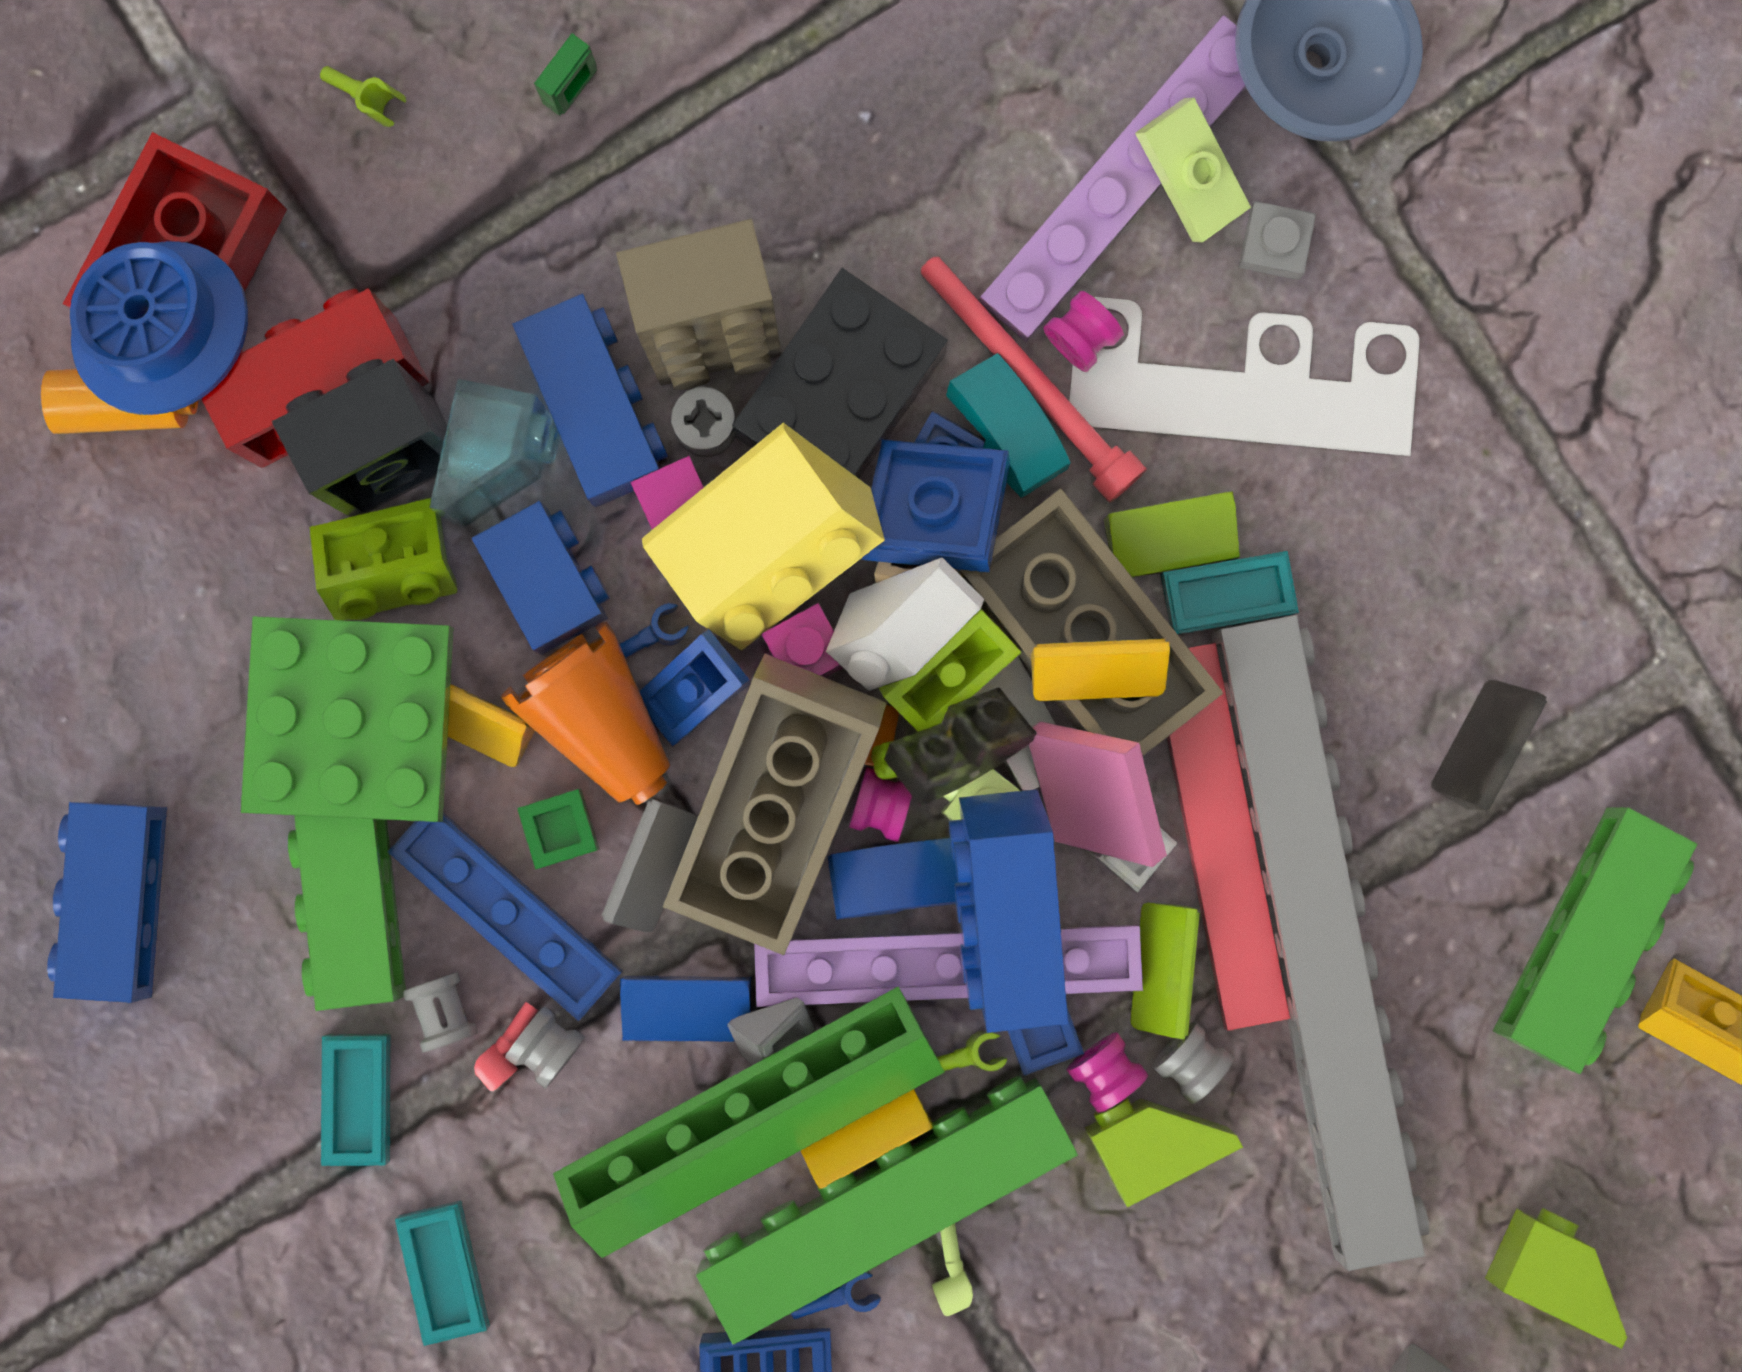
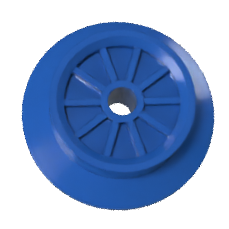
M178 241L138 242L117 247L98 258L85 271L74 290L70 305L73 360L86 386L98 398L116 409L139 415H156L187 407L217 387L230 372L240 355L248 327V307L242 285L235 273L222 259L209 250L194 244Z

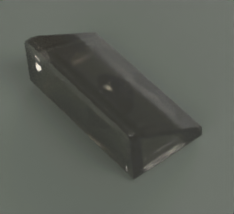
M1488 680L1485 682L1431 782V788L1468 810L1490 809L1547 703V697L1539 692L1498 680Z

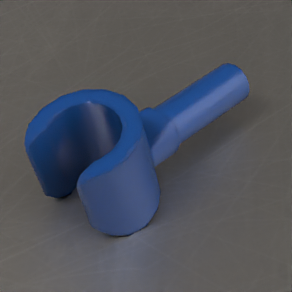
M667 603L658 607L652 615L649 626L620 643L625 658L657 642L662 645L671 646L683 640L689 625L675 634L662 632L658 625V620L662 616L669 615L678 608L677 604Z
M869 1271L794 1311L791 1313L793 1319L795 1320L848 1304L855 1311H871L877 1307L881 1297L878 1294H871L863 1299H852L851 1289L857 1281L868 1279L873 1275Z

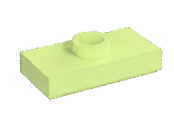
M1195 98L1182 99L1135 132L1192 242H1204L1251 208Z

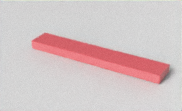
M1216 643L1188 649L1223 691V694L1169 735L1167 741L1223 1026L1225 1030L1229 1031L1290 1019L1217 647Z

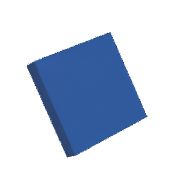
M882 440L871 491L885 540L862 557L861 560L921 566L943 558L953 569L990 572L1010 467L1009 451Z

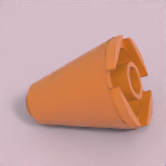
M601 622L595 626L601 637L588 643L582 634L578 635L523 675L528 684L525 685L526 689L522 693L517 695L510 686L504 691L501 698L509 709L617 802H623L631 798L636 805H639L653 797L667 784L662 775L668 770L670 763L617 637L607 622Z

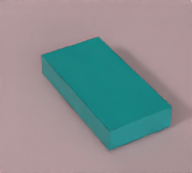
M1288 551L1168 571L1160 574L1169 625L1177 635L1299 613Z
M326 1034L322 1036L321 1166H385L390 1162L391 1034Z
M462 1200L399 1215L395 1219L423 1346L487 1331L490 1327V1322Z

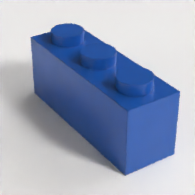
M582 293L512 323L586 497L595 508L633 492L632 481L660 469L658 461L668 458L667 452L654 423L652 422L642 427L632 404L643 400V397L629 365L616 368L608 346L617 343L618 339L603 307L592 311Z
M69 802L68 814L63 816L58 831L59 848L61 852L65 853L63 878L58 880L53 893V911L56 917H60L58 943H54L51 947L47 963L48 977L50 981L54 982L53 998L133 1003L152 997L167 807Z

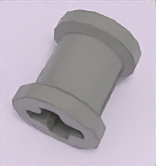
M458 972L402 991L405 1001L413 1002L425 1037L420 1042L422 1052L449 1045L478 1033L476 1024L468 1023L456 985L461 981ZM435 997L440 999L447 1020L446 1026L441 1025L433 1001Z

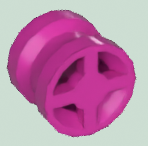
M1079 291L1071 299L1070 310L1062 318L1053 317L1043 328L1054 347L1071 364L1083 372H1088L1097 363V353L1104 346H1114L1124 336L1121 326L1113 315L1097 299L1084 291Z
M867 767L849 828L859 831L868 827L881 830L886 839L898 842L916 782L905 778L897 782L887 779L883 780L875 774L874 769Z
M1117 1032L1093 1044L1066 1069L1075 1082H1082L1089 1089V1102L1098 1113L1104 1112L1124 1100L1138 1089L1149 1076L1140 1063L1131 1062L1124 1053L1126 1044Z

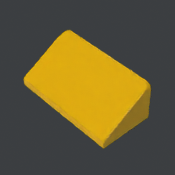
M1165 639L1037 644L1031 653L1033 696L1038 701L1160 696L1166 689L1170 655L1169 642H1166Z
M450 684L448 737L509 767H516L520 763L535 730L519 716Z
M1672 959L1666 966L1641 1013L1638 1027L1742 1085V995L1677 959Z
M915 1089L802 1149L801 1153L819 1189H822L878 1159L894 1148L900 1147L931 1130L933 1125Z

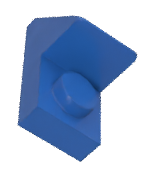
M708 629L698 636L639 692L652 722L673 747L723 704L750 685V679Z

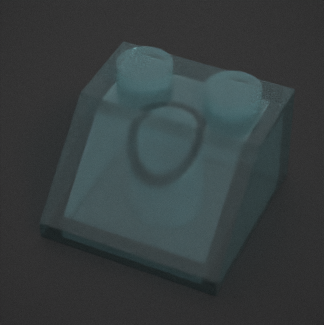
M462 379L457 380L429 508L451 523L466 527L541 478L543 464H553L560 434L557 427L552 426L553 418L550 412L536 395Z

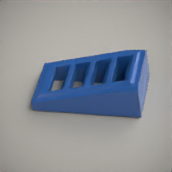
M830 1328L758 1331L734 1345L726 1332L702 1333L699 1345L700 1372H721V1356L733 1355L734 1372H748L747 1354L758 1352L760 1353V1372H774L773 1351L786 1350V1372H800L799 1348L812 1347L813 1372H832Z

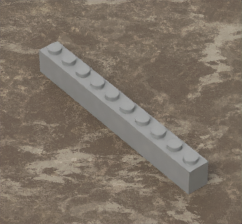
M1297 615L1220 629L1212 633L1211 638L1212 643H1216L1239 757L1290 1019H1287L1334 1258L1346 1270L1352 1271L1424 1257L1425 1253L1421 1236L1429 1234V1221L1421 1197H1413L1408 1172L1416 1170V1156L1408 1133H1400L1396 1108L1403 1107V1091L1396 1070L1394 1068H1387L1383 1044L1390 1043L1391 1041L1390 1026L1383 1006H1375L1370 981L1377 980L1378 978L1377 961L1370 942L1362 943L1357 917L1365 915V902L1358 880L1356 878H1349L1345 854L1352 853V837L1345 816L1337 817L1332 791H1337L1340 788L1338 767L1333 754L1324 753L1320 733L1321 728L1327 727L1326 707L1321 692L1319 690L1312 691L1307 666L1314 665L1315 661L1312 638L1307 628H1299Z

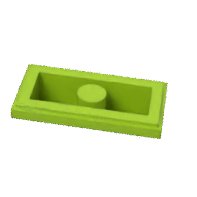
M1233 491L1108 514L1103 519L1109 549L1132 578L1240 558L1236 504Z
M1152 902L1142 905L1140 943L1143 991H1133L1130 1023L1135 1029L1176 1039H1185V1036H1188L1200 915L1197 909L1189 906Z

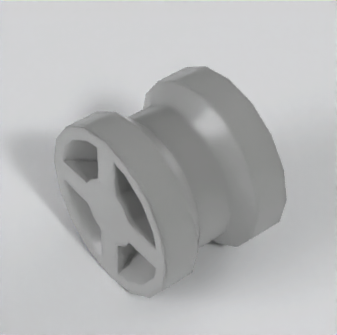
M696 387L687 390L677 399L672 409L671 423L678 441L686 451L698 457H713L727 450L736 437L732 427L736 420L732 404L720 391L711 387ZM698 413H700V414L695 418L694 422H688V421H690V420H693L694 417H695Z
M544 1006L517 1038L505 1058L515 1066L524 1064L530 1068L535 1074V1081L546 1089L579 1048L585 1036L576 1029L565 1030L556 1023L555 1013Z
M1193 1021L1189 1023L1188 1036H1185V1039L1172 1038L1160 1052L1152 1068L1163 1078L1172 1077L1180 1084V1094L1191 1104H1194L1205 1097L1219 1083L1231 1067L1234 1057L1223 1047L1214 1048L1206 1040V1031L1197 1022Z

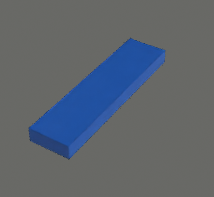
M444 812L443 822L414 821L388 851L393 858L578 1021L583 1018L623 972L622 969Z

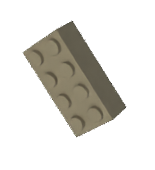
M752 218L616 252L636 334L661 386L672 383L674 390L695 388L710 381V373L734 368L736 375L758 372L772 365L770 358L782 354L773 299Z
M1059 489L996 538L990 572L958 569V573L984 598L981 609L1019 647L1022 653L1018 656L1031 672V653L1037 644L1165 639L1166 642H1169L1170 655L1166 689L1162 695L1154 697L1054 701L1078 730L1139 742L1142 756H1144L1223 694V691L1062 489Z
M764 654L744 699L663 908L785 955L879 731L887 702Z

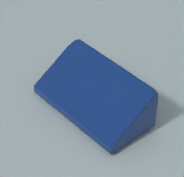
M623 976L620 979L622 1041L735 1042L728 1023L732 1019L751 1012L752 977Z

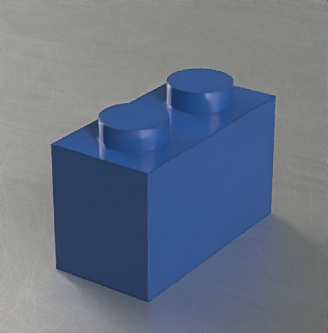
M538 501L471 538L533 651L543 655L608 619L601 606V603L610 599L608 592L592 565L581 570L570 548L580 542L562 510L551 515L548 508Z

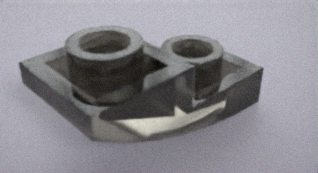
M1000 687L948 706L942 723L890 742L884 760L917 803L923 806L967 785L996 768L1033 742L1037 732Z

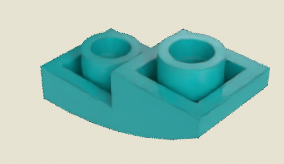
M998 353L950 380L946 397L986 439L983 448L1009 451L1010 467L1007 483L1020 498H1023L1069 469L1071 464L1069 457L1048 418L1027 387Z

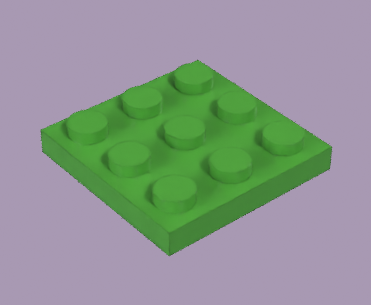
M253 616L241 813L443 822L454 627L449 625Z

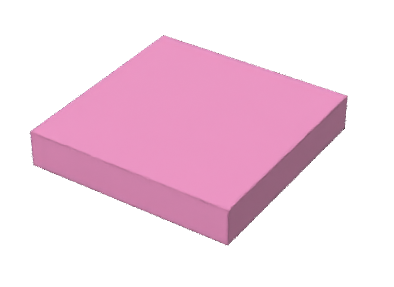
M1039 722L1026 732L1055 842L1149 867H1154L1167 856L1139 742L1045 722Z

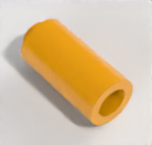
M77 369L48 370L42 379V410L45 422L53 434L184 428L189 415L196 414L198 409L197 401L182 409L164 414H133L116 409L98 398L83 382Z

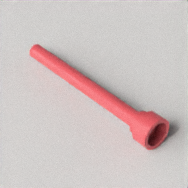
M932 257L922 266L921 275L988 350L993 355L998 353L1027 387L1041 409L1093 465L1089 470L1096 478L1093 485L1109 503L1124 493L1147 471V468L1131 450L1124 453L1118 445L1111 448L940 257Z

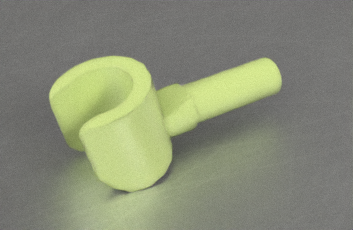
M955 1223L940 1231L945 1265L950 1276L932 1284L937 1301L945 1316L953 1315L968 1308L973 1298V1289L964 1270L963 1261L960 1258Z

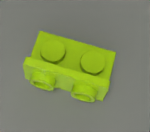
M433 497L309 527L316 590L335 620L367 619L377 612L410 604H429L439 597L452 595L458 591L456 578L447 562L440 510Z

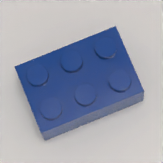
M1037 789L959 797L961 819L949 821L952 858L955 860L958 883H954L958 922H961L963 944H960L963 980L967 986L969 1009H982L987 1033L1068 1025L1053 830Z

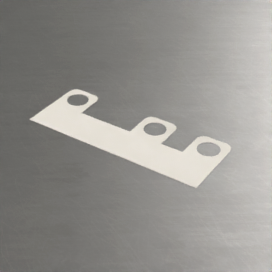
M1094 297L1106 309H1112L1121 313L1125 317L1129 329L1126 340L1120 346L1113 349L1102 348L1097 353V363L1088 372H1083L1074 365L1072 366L1069 402L1092 427L1411 456L1419 354V335L1412 327L1367 322L1359 326L1354 339L1351 382L1310 379L1313 339L1312 324L1303 316L1266 312L1254 315L1249 322L1245 373L1138 363L1142 311L1138 304L1131 300ZM1271 326H1287L1298 336L1300 344L1298 354L1287 364L1277 365L1270 363L1261 354L1259 348L1261 335ZM1379 335H1392L1398 338L1405 347V362L1401 369L1393 374L1377 373L1369 366L1366 360L1368 344Z

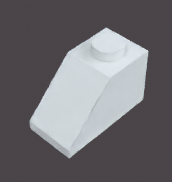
M943 558L936 559L850 593L826 652L868 691L914 676L981 609L984 598Z

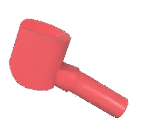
M526 1001L504 1034L498 1038L495 1044L480 1055L475 1062L476 1076L490 1091L499 1088L518 1070L505 1056L539 1011Z

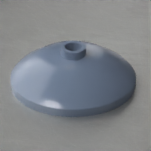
M1245 0L1239 14L1235 36V51L1239 71L1248 92L1259 108L1286 130L1299 136L1319 141L1350 140L1368 134L1382 126L1403 107L1410 97L1419 77L1422 64L1423 44L1421 28L1410 0ZM1310 51L1319 55L1322 61V68L1313 67L1308 62L1307 52Z

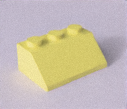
M782 423L642 538V544L645 551L694 619L742 651L759 638L762 633L776 625L885 539L871 488L785 423Z

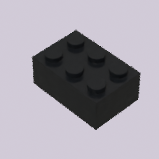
M841 268L732 424L735 436L738 440L753 448L779 425L785 423L860 479L879 452L882 440L888 439L944 358L948 339L844 268Z
M374 359L358 365L347 373V383L325 394L322 390H314L302 394L286 405L287 414L271 421L308 494L349 517L369 513L466 462L433 396L394 359L385 363L382 359Z

